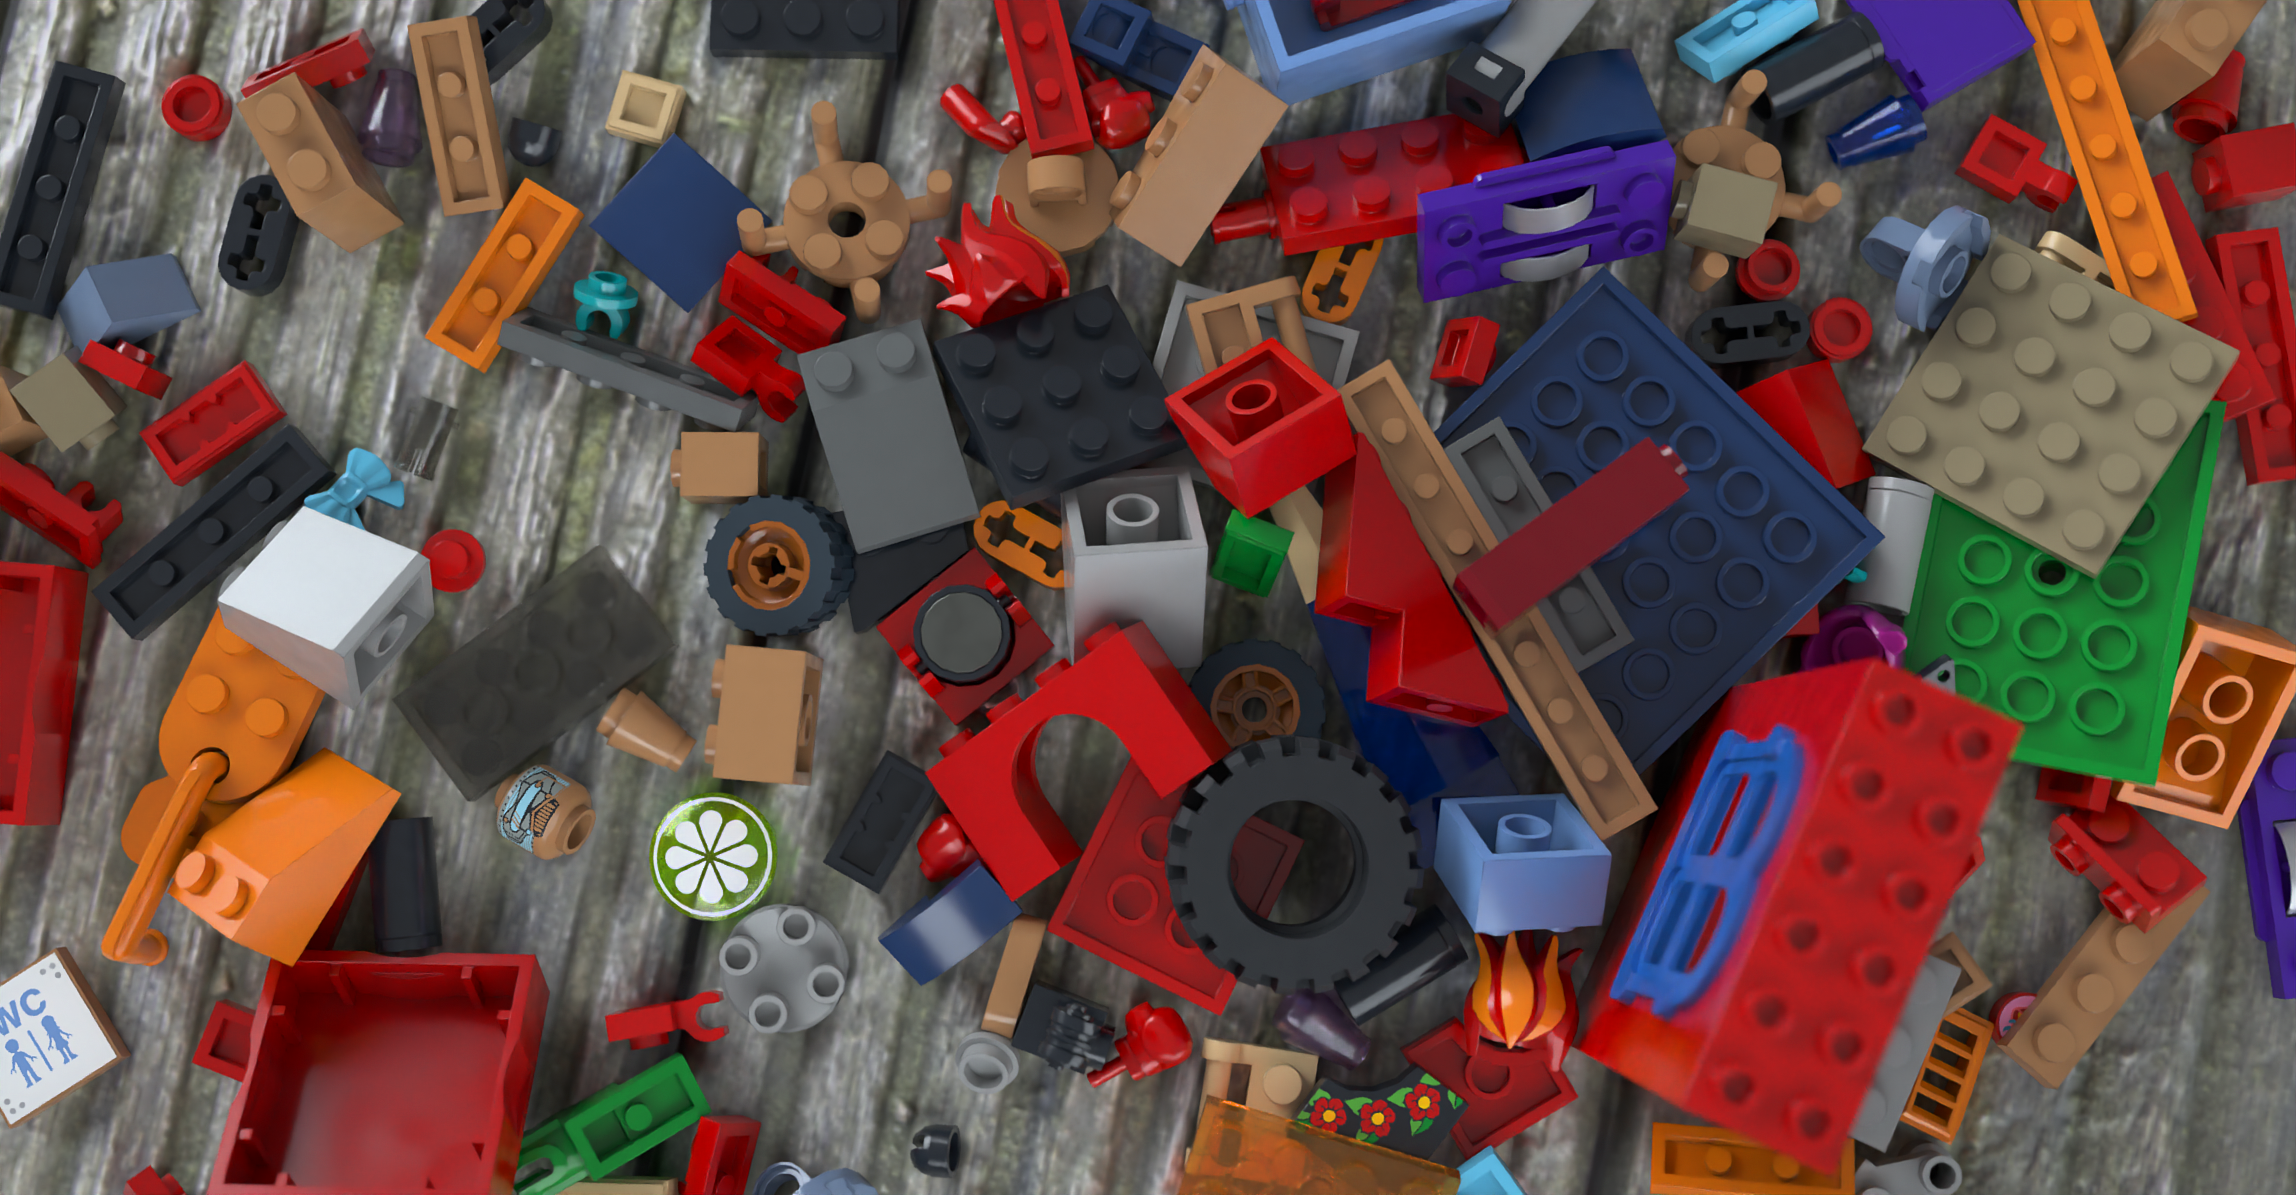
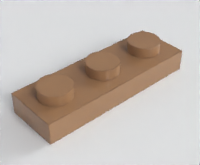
M466 15L407 25L444 217L506 208L512 198L477 16Z

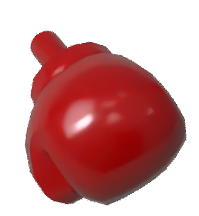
M1081 55L1073 59L1076 73L1086 87L1081 94L1091 133L1099 145L1108 150L1123 149L1147 138L1151 127L1150 114L1156 109L1150 92L1133 91L1127 93L1117 78H1110L1101 82L1084 56Z
M952 813L942 814L933 820L916 843L922 859L919 867L930 882H941L950 877L956 878L977 859L991 872Z
M1147 1001L1141 1003L1125 1015L1127 1034L1114 1041L1119 1056L1103 1064L1101 1071L1094 1069L1087 1073V1078L1092 1087L1096 1088L1128 1070L1135 1081H1139L1146 1076H1153L1181 1064L1192 1053L1193 1040L1190 1031L1174 1007L1162 1006L1154 1009Z

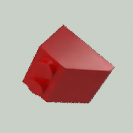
M1273 337L1164 399L1168 412L1213 486L1247 519L1271 507L1277 501L1357 455L1341 393Z

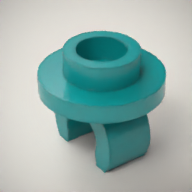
M608 271L590 272L588 279L579 280L574 284L573 296L583 303L576 313L577 329L581 331L589 329L594 323L595 310L605 312L611 320L610 338L617 339L628 328L630 322L628 309L637 305L638 291L627 285V278L620 274Z

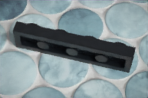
M55 60L0 236V307L49 320L54 319L126 83L118 77Z
M288 423L91 592L131 639L143 641L264 538L276 524L285 520L304 503L306 497L314 495L333 479L337 473L297 427Z

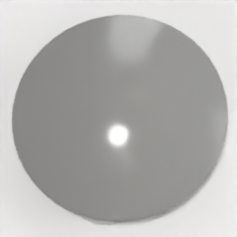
M773 904L750 913L733 928L719 954L720 980L727 1000L743 1019L761 1033H790L814 1026L834 1010L843 996L848 981V954L840 934L821 914L797 904Z

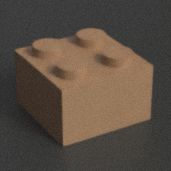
M726 644L725 659H716L711 682L712 697L721 698L718 725L710 724L708 726L704 748L705 763L714 764L712 778L811 786L823 659L805 651Z

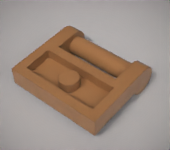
M1296 276L1279 278L1186 305V313L1204 375L1264 342L1255 309L1269 306L1272 307L1282 345L1317 373L1296 298L1301 296Z

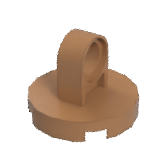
M1026 138L1018 144L1019 147L1009 152L1000 167L995 195H1002L1004 202L1007 200L1012 203L1017 221L1028 231L1055 248L1062 258L1086 252L1095 245V241L1102 237L1109 226L1111 227L1114 223L1109 215L1113 207L1109 201L1114 188L1119 182L1115 164L1103 148L1094 141L1093 150L1073 155L1043 156L1032 160Z

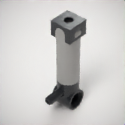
M1516 0L1482 44L1478 45L1471 41L1446 71V110L1500 138L1523 109L1525 90L1597 0Z

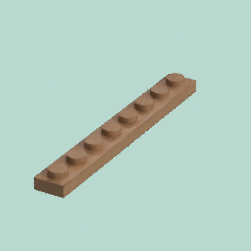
M1390 359L1337 389L1342 395L1349 422L1355 432L1364 433L1369 443L1377 450L1381 459V466L1399 500L1408 508L1412 524L1425 549L1440 568L1442 579L1588 825L1600 840L1604 841L1658 810L1538 607L1491 640L1452 589L1457 574L1497 546L1499 542Z

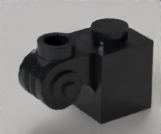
M1038 979L1011 1046L1045 1059V1061L1049 1062L1048 1066L1056 1070L1063 1071L1064 1068L1084 1075L1088 1066L1101 1071L1115 1036L1114 1031L1116 1027L1104 1023L1109 1007Z

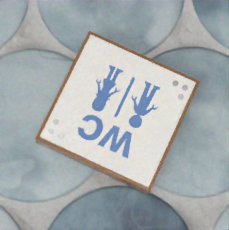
M67 947L53 949L0 983V1113L10 1129L22 1126L131 1056V1053Z

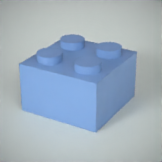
M1564 793L1441 799L1433 868L1475 933L1483 932L1489 935L1503 936L1512 933L1514 930L1530 929L1568 932L1576 927L1602 925L1612 854Z

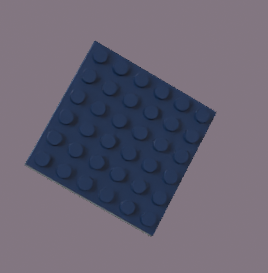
M1604 266L1434 432L1444 449L1500 416L1553 505L1648 436L1657 448L1663 444L1668 445L1685 465L1689 475L1683 480L1690 490L1679 501L1591 566L1635 641L1578 673L1638 776L1660 757L1885 538L1865 516ZM1445 584V586H1446V588H1447V590H1448L1450 596L1452 597V599H1453V601H1454V603H1455V605H1456L1458 611H1459L1460 614L1466 619V617L1464 616V614H1463V612L1461 611L1460 607L1458 606L1457 602L1455 601L1453 595L1451 594L1450 590L1448 589L1447 585ZM1472 629L1473 639L1490 671L1498 678L1502 685L1504 697L1508 703V713L1505 715L1547 756Z

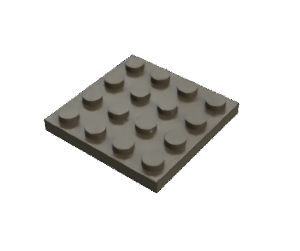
M1999 234L1862 447V450L1872 460L1912 481L1934 488V493L2096 579L2238 360L2240 351Z

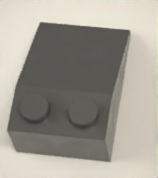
M920 318L797 355L812 413L858 554L981 517L936 361L933 357V351Z

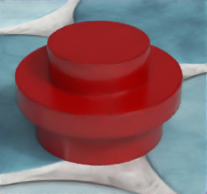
M1764 239L1763 244L1747 259L1738 258L1735 274L1739 287L1748 297L1759 302L1779 301L1790 294L1796 287L1800 278V264L1796 254L1788 245L1778 240Z
M448 529L436 533L426 542L421 552V555L430 561L432 586L444 592L460 593L472 588L479 582L485 571L486 555L483 546L473 535L462 530Z

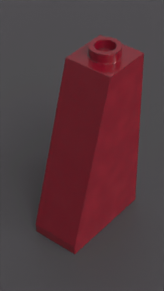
M1648 436L1458 573L1452 589L1490 639L1493 640L1679 501L1690 490L1683 480L1689 475L1685 465L1668 445L1663 444L1657 448Z

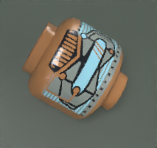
M548 765L531 766L520 775H510L501 784L495 796V806L498 808L496 822L499 833L507 840L543 860L558 858L563 854L570 855L575 853L586 842L595 824L596 814L592 809L590 792L582 784Z

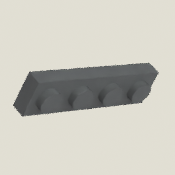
M527 307L502 321L497 345L518 352L517 356L520 360L538 367L557 366L577 374L576 378L578 381L593 388H616L635 395L637 403L652 410H675L694 417V422L705 430L712 432H737L756 414L759 400L754 390L750 389L745 395L740 397L708 373L589 329L586 331L578 330L576 324Z
M1500 416L1443 449L1499 544L1553 505ZM1591 567L1537 606L1577 674L1635 641Z

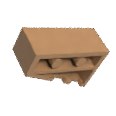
M1203 44L1162 119L1150 133L1145 149L1133 171H1128L1123 175L1111 194L1109 202L1113 207L1109 215L1116 226L1181 268L1289 105L1265 85Z

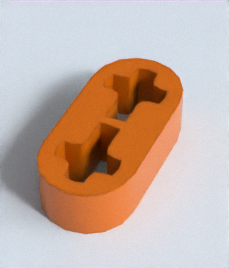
M1384 238L1363 242L1371 247L1370 251L1359 249L1350 266L1339 262L1345 245L1319 250L1306 278L1300 297L1301 311L1304 316L1338 326L1346 323L1354 313L1382 250ZM1334 274L1344 279L1338 293V298L1345 302L1346 305L1344 308L1334 305L1329 313H1325L1318 309L1320 299L1311 293L1314 289L1324 292Z
M1005 500L994 501L984 506L980 511L981 517L975 519L973 525L974 537L981 550L994 560L1045 588L1054 591L1065 590L1064 571L1060 570L1054 578L1045 574L1048 567L1046 561L1032 553L1036 544L1049 551L1056 552L1061 544L1063 545L1062 529L1022 507L1010 510ZM1007 514L1015 517L1013 521L1014 530L1028 538L1024 548L1010 540L1002 541L999 547L990 544L993 535L986 527L990 519L1001 522Z

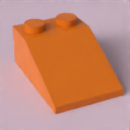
M2189 606L2156 786L2151 788L2112 780L2110 795L2119 801L2228 829L2296 693V645L2269 628Z
M324 747L203 834L193 852L187 855L179 865L176 878L167 890V893L230 940L293 967L402 793Z

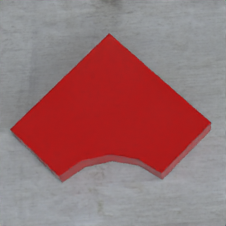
M1455 1016L1399 1048L1409 1066L1415 1061L1463 1097L1470 1105L1449 1132L1465 1161L1489 1145L1496 1148L1579 1098L1561 1066L1558 1071L1548 1070L1547 1055L1544 1050L1524 1047L1509 1049L1507 1046H1494L1479 1039L1476 1056L1467 1055L1464 1025Z

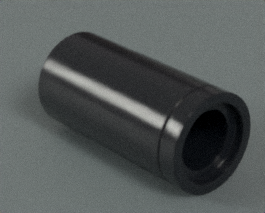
M1851 12L1743 69L1741 78L1747 71L1753 69L1761 71L1767 78L1765 90L1750 107L1760 121L1771 126L1881 68L1885 60L1884 48L1880 36L1870 20L1860 12Z
M433 817L384 821L367 848L375 952L387 953L443 946Z
M1436 904L1416 914L1410 926L1402 923L1393 937L1399 944L1386 959L1379 953L1366 965L1370 970L1369 973L1354 982L1348 976L1333 982L1335 991L1358 1027L1456 968L1457 965L1459 966L1469 960L1460 939Z

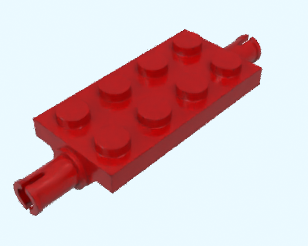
M1455 114L1265 146L1260 148L1261 168L1266 184V190H1262V197L1224 203L1209 224L1213 244L1219 245L1221 242L1268 234L1270 240L1280 239L1283 254L1287 256L1417 233L1418 194L1472 183L1473 179L1481 173L1531 162L1524 146L1518 144L1512 124L1508 126L1500 138H1497Z

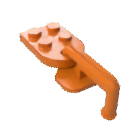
M219 606L161 723L159 752L165 770L169 775L153 781L141 789L122 827L121 844L123 850L139 866L101 942L102 953L109 960L146 966L158 965L164 961L169 950L168 940L162 932L157 929L148 928L171 879L176 878L179 865L187 855L193 852L203 834L285 776L326 693L226 629ZM217 751H224L227 756Z

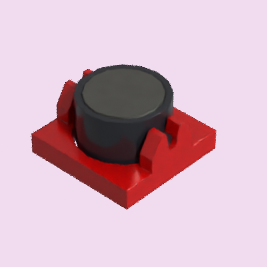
M975 547L876 626L877 630L894 649L901 662L911 671L918 683L936 701L955 726L960 725L1055 647L1053 642Z

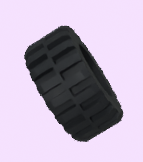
M1288 734L1271 735L1269 739L1260 741L1250 740L1234 747V751L1203 770L1204 773L1193 785L1189 784L1179 799L1181 804L1176 816L1170 820L1166 835L1168 839L1167 856H1164L1165 876L1168 880L1170 897L1176 913L1191 940L1197 944L1209 961L1218 969L1224 968L1232 973L1237 981L1253 988L1260 984L1271 987L1276 994L1295 995L1296 989L1311 988L1314 994L1334 990L1333 982L1346 976L1354 982L1370 972L1366 964L1379 953L1385 959L1399 944L1393 939L1402 923L1410 926L1417 907L1411 904L1415 888H1423L1424 868L1418 865L1417 851L1423 849L1419 828L1412 825L1408 815L1411 808L1403 794L1393 788L1387 780L1389 777L1375 764L1366 761L1357 755L1356 752L1335 743L1310 736L1299 737ZM1285 800L1307 801L1328 810L1346 830L1353 850V871L1349 884L1341 898L1321 916L1300 924L1273 922L1253 912L1238 895L1230 868L1232 847L1244 823L1260 809Z

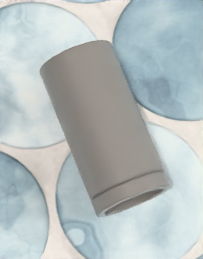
M1879 476L1869 479L1862 515L1885 538L1855 566L1868 573L1867 579L1860 583L1848 581L1844 598L1845 604H1864L1882 614L1909 615L1935 491L1934 488L1920 482L1895 477Z

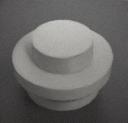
M984 1031L966 1036L960 1042L955 1055L958 1075L962 1083L969 1089L982 1094L997 1093L1010 1084L1017 1076L1021 1061L1017 1048L1011 1046V1042L999 1034Z

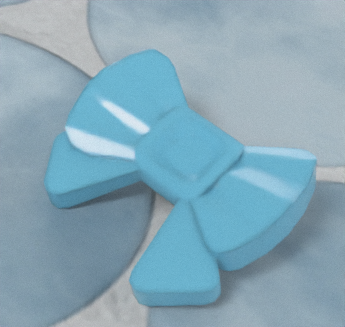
M354 448L349 452L346 472L328 491L306 497L304 506L366 531L355 510L356 507L366 497H369L391 508L401 510L405 502L404 484L401 481H391L390 470L375 454L364 449Z

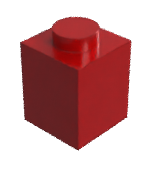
M2294 122L2222 135L2192 153L2194 160L2191 169L2192 183L2195 191L2202 196L2206 213L2278 200L2296 190V129Z

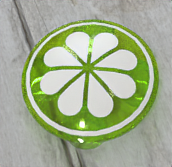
M720 792L691 796L670 809L661 819L653 834L649 850V865L654 884L668 904L688 917L704 921H721L742 915L762 899L774 879L778 862L776 831L755 806L738 796Z

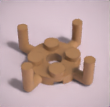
M1759 70L1747 71L1728 93L1721 125L1693 130L1673 148L1676 155L1671 201L1678 182L1681 179L1688 181L1702 163L1777 182L1778 186L1766 231L1770 229L1778 216L1808 223L1820 220L1840 202L1842 191L1834 182L1822 183L1809 196L1785 191V179L1779 151L1772 144L1764 142L1758 136L1745 130L1750 106L1767 86V78ZM1669 217L1668 223L1674 230V234L1678 219ZM1682 242L1694 249L1688 277L1690 287L1697 292L1707 291L1727 273L1729 268L1727 258L1722 255L1724 254L1722 252Z
M819 101L811 109V120L820 166L811 170L806 175L798 177L792 183L784 208L783 225L764 228L763 217L758 210L753 208L742 210L737 216L743 250L750 256H760L789 250L793 259L801 268L824 279V283L840 288H850L857 318L862 323L873 324L881 316L880 286L877 281L884 278L894 268V264L901 257L903 251H905L910 239V224L942 218L949 214L952 206V178L945 170H934L927 177V195L906 199L899 186L889 177L887 171L881 165L873 162L844 161L838 136L836 108L828 101ZM850 211L860 215L865 221V226L858 235L846 238L836 235L830 229V221L838 213Z

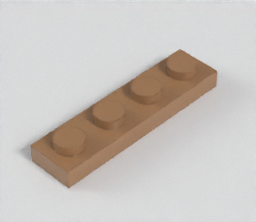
M2204 886L2201 887L2145 934L2132 921L2128 924L2120 922L2104 907L2036 993L2038 994L2037 997L1996 1045L2042 1086L2049 1089H2058L2207 898L2210 891Z

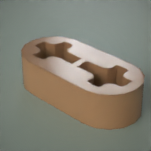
M1021 913L1014 919L984 1014L981 1030L1012 1039L1043 942L1048 920Z

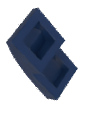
M1089 0L1068 40L1070 47L1087 58L1170 102L1201 46L1205 44L1210 48L1209 44L1154 21L1150 10L1127 0Z
M977 859L935 897L930 899L925 895L878 937V940L918 984L922 986L969 956L1006 927L1023 910L1016 900L1013 902L1010 900L997 879Z

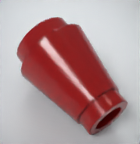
M2233 49L2214 77L2174 104L2171 110L2174 119L2173 129L2179 137L2194 144L2206 145L2217 137L2226 135L2235 129L2244 72L2243 68L2246 63L2245 57L2239 51Z

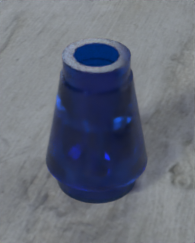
M1889 94L1838 128L1836 132L1825 136V142L1834 165L1838 170H1842L1849 166L1854 167L1913 153L1916 144L1927 140V129L1922 113L1910 94H1905L1898 98Z

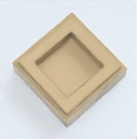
M623 70L605 129L610 135L660 148L675 132L687 92L683 86Z

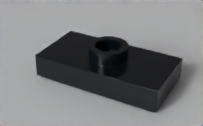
M887 750L823 863L875 893L881 894L938 794L926 776V771Z

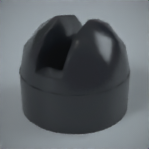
M512 117L508 133V148L512 156L520 163L530 167H540L554 158L559 148L562 131Z
M943 1124L925 1126L913 1138V1144L917 1148L910 1151V1159L914 1167L921 1173L931 1177L954 1178L959 1166L961 1138L958 1126Z

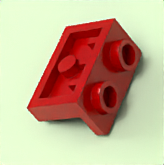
M2110 792L2105 813L2077 809L2070 816L2062 813L2052 821L2048 841L2052 844L2050 851L2058 863L2074 876L2083 874L2101 891L2098 894L2099 899L2111 915L2124 924L2132 921L2144 934L2203 887L2207 880V876L2129 803L2116 800L2110 795Z

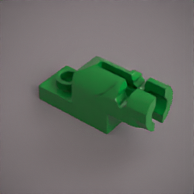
M676 1052L621 1085L612 1082L578 1103L546 1118L534 1128L524 1131L516 1171L543 1157L550 1159L553 1168L550 1170L539 1167L514 1182L513 1186L517 1195H556L587 1176L595 1182L698 1121L701 1116H706L713 1112L683 1054Z

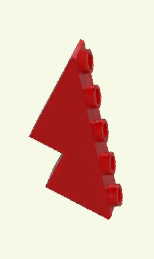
M1356 433L1353 435L1357 455L1326 473L1314 613L1371 627L1366 702L1469 727H1476L1507 714L1508 703L1504 697L1502 685L1498 678L1490 671L1473 639V632L1469 623L1458 611L1442 581L1440 568L1425 549L1412 524L1408 508L1399 500L1381 466V459L1377 450L1369 443L1364 433Z

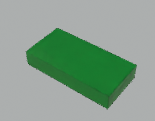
M1233 509L1209 575L1215 580L1262 598H1268L1295 532L1253 516L1247 519L1240 511Z

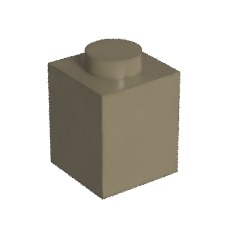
M1702 163L1688 181L1681 179L1675 189L1669 217L1678 219L1673 239L1747 259L1763 244L1778 183Z
M78 346L62 353L9 390L61 452H64L78 441L87 451L120 429L112 418L128 407L98 371L78 362L83 354Z

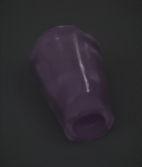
M385 68L378 72L377 82L374 85L357 136L358 142L363 146V157L380 166L392 168L408 167L414 163L415 154L419 153L423 148L416 89L417 79L408 71L397 68Z
M1310 988L1296 989L1295 995L1286 994L1278 1005L1272 1019V1025L1281 1031V1039L1334 1064L1341 1065L1348 1071L1354 1070L1363 1061L1371 1046V1039L1362 1033V1030L1325 992L1314 994Z

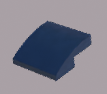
M1631 48L1590 51L1549 61L1525 90L1524 107L1515 118L1530 162L1603 146H1609L1613 151L1658 142L1667 137Z
M673 133L588 226L636 269L641 271L686 313H689L724 275L727 262L739 250L743 253L745 252L742 248L737 225L738 214L747 208L758 210L763 217L764 228L772 220L710 163Z

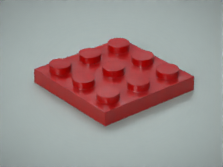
M1131 756L1046 931L1221 1016L1237 980L1232 973L1224 968L1218 969L1204 956L1197 944L1191 940L1176 913L1170 897L1168 880L1165 876L1164 856H1167L1168 839L1166 835L1171 818L1174 819L1181 804L1179 799L1189 783L1186 782L1161 799ZM1254 815L1244 823L1235 838L1230 859L1231 876L1238 895L1247 907L1259 916L1268 919L1305 840Z

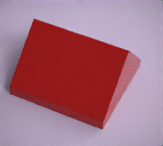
M1829 359L1787 369L1736 392L1836 490L1876 475L1868 454L1862 450L1864 446Z

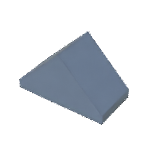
M171 253L86 266L57 306L58 313L74 347L78 346L82 352H84L90 339L114 349L119 339L134 344L201 312L177 257Z

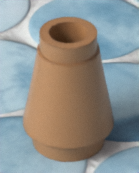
M625 687L618 694L596 728L597 732L609 738L606 745L662 767L666 766L674 772L678 771L697 742L642 690L636 695Z

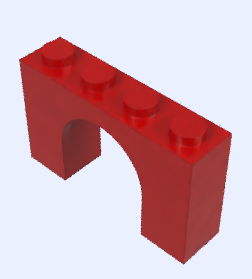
M1143 620L1125 629H1121L1118 623L1114 621L1095 633L1083 643L1089 654L1074 665H1071L1065 657L1034 678V681L1040 688L1038 691L1024 701L1018 693H1015L985 714L991 722L990 726L976 736L969 727L938 748L944 759L925 772L1012 902L1083 854V851L1045 797L1037 778L1035 764L1037 744L1044 728L1054 716L1062 714L1082 715L1092 718L1112 730L1125 745L1161 799L1232 751Z

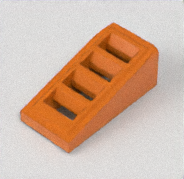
M1961 1007L1940 1021L1899 1121L1949 1145L1952 1144L1963 1120L1994 1029L1993 1023ZM1945 1020L1969 1032L1970 1035L1966 1044L1939 1032L1942 1021ZM1934 1044L1960 1056L1955 1067L1930 1056ZM1926 1068L1949 1079L1944 1091L1922 1080ZM1917 1092L1938 1102L1933 1114L1914 1105Z

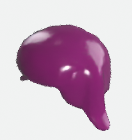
M1864 604L1839 606L1826 612L1819 618L1820 633L1807 636L1801 648V665L1797 673L1870 658H1876L1904 671L1906 666L1905 648L1907 647V637L1900 626L1893 624L1884 615L1870 606Z

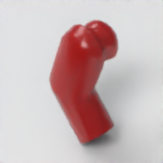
M962 84L952 85L943 93L940 100L941 108L968 136L995 151L1007 155L1011 150L1019 147L1018 144L1027 138L1022 116L1017 111L1007 112L1002 120L998 122Z

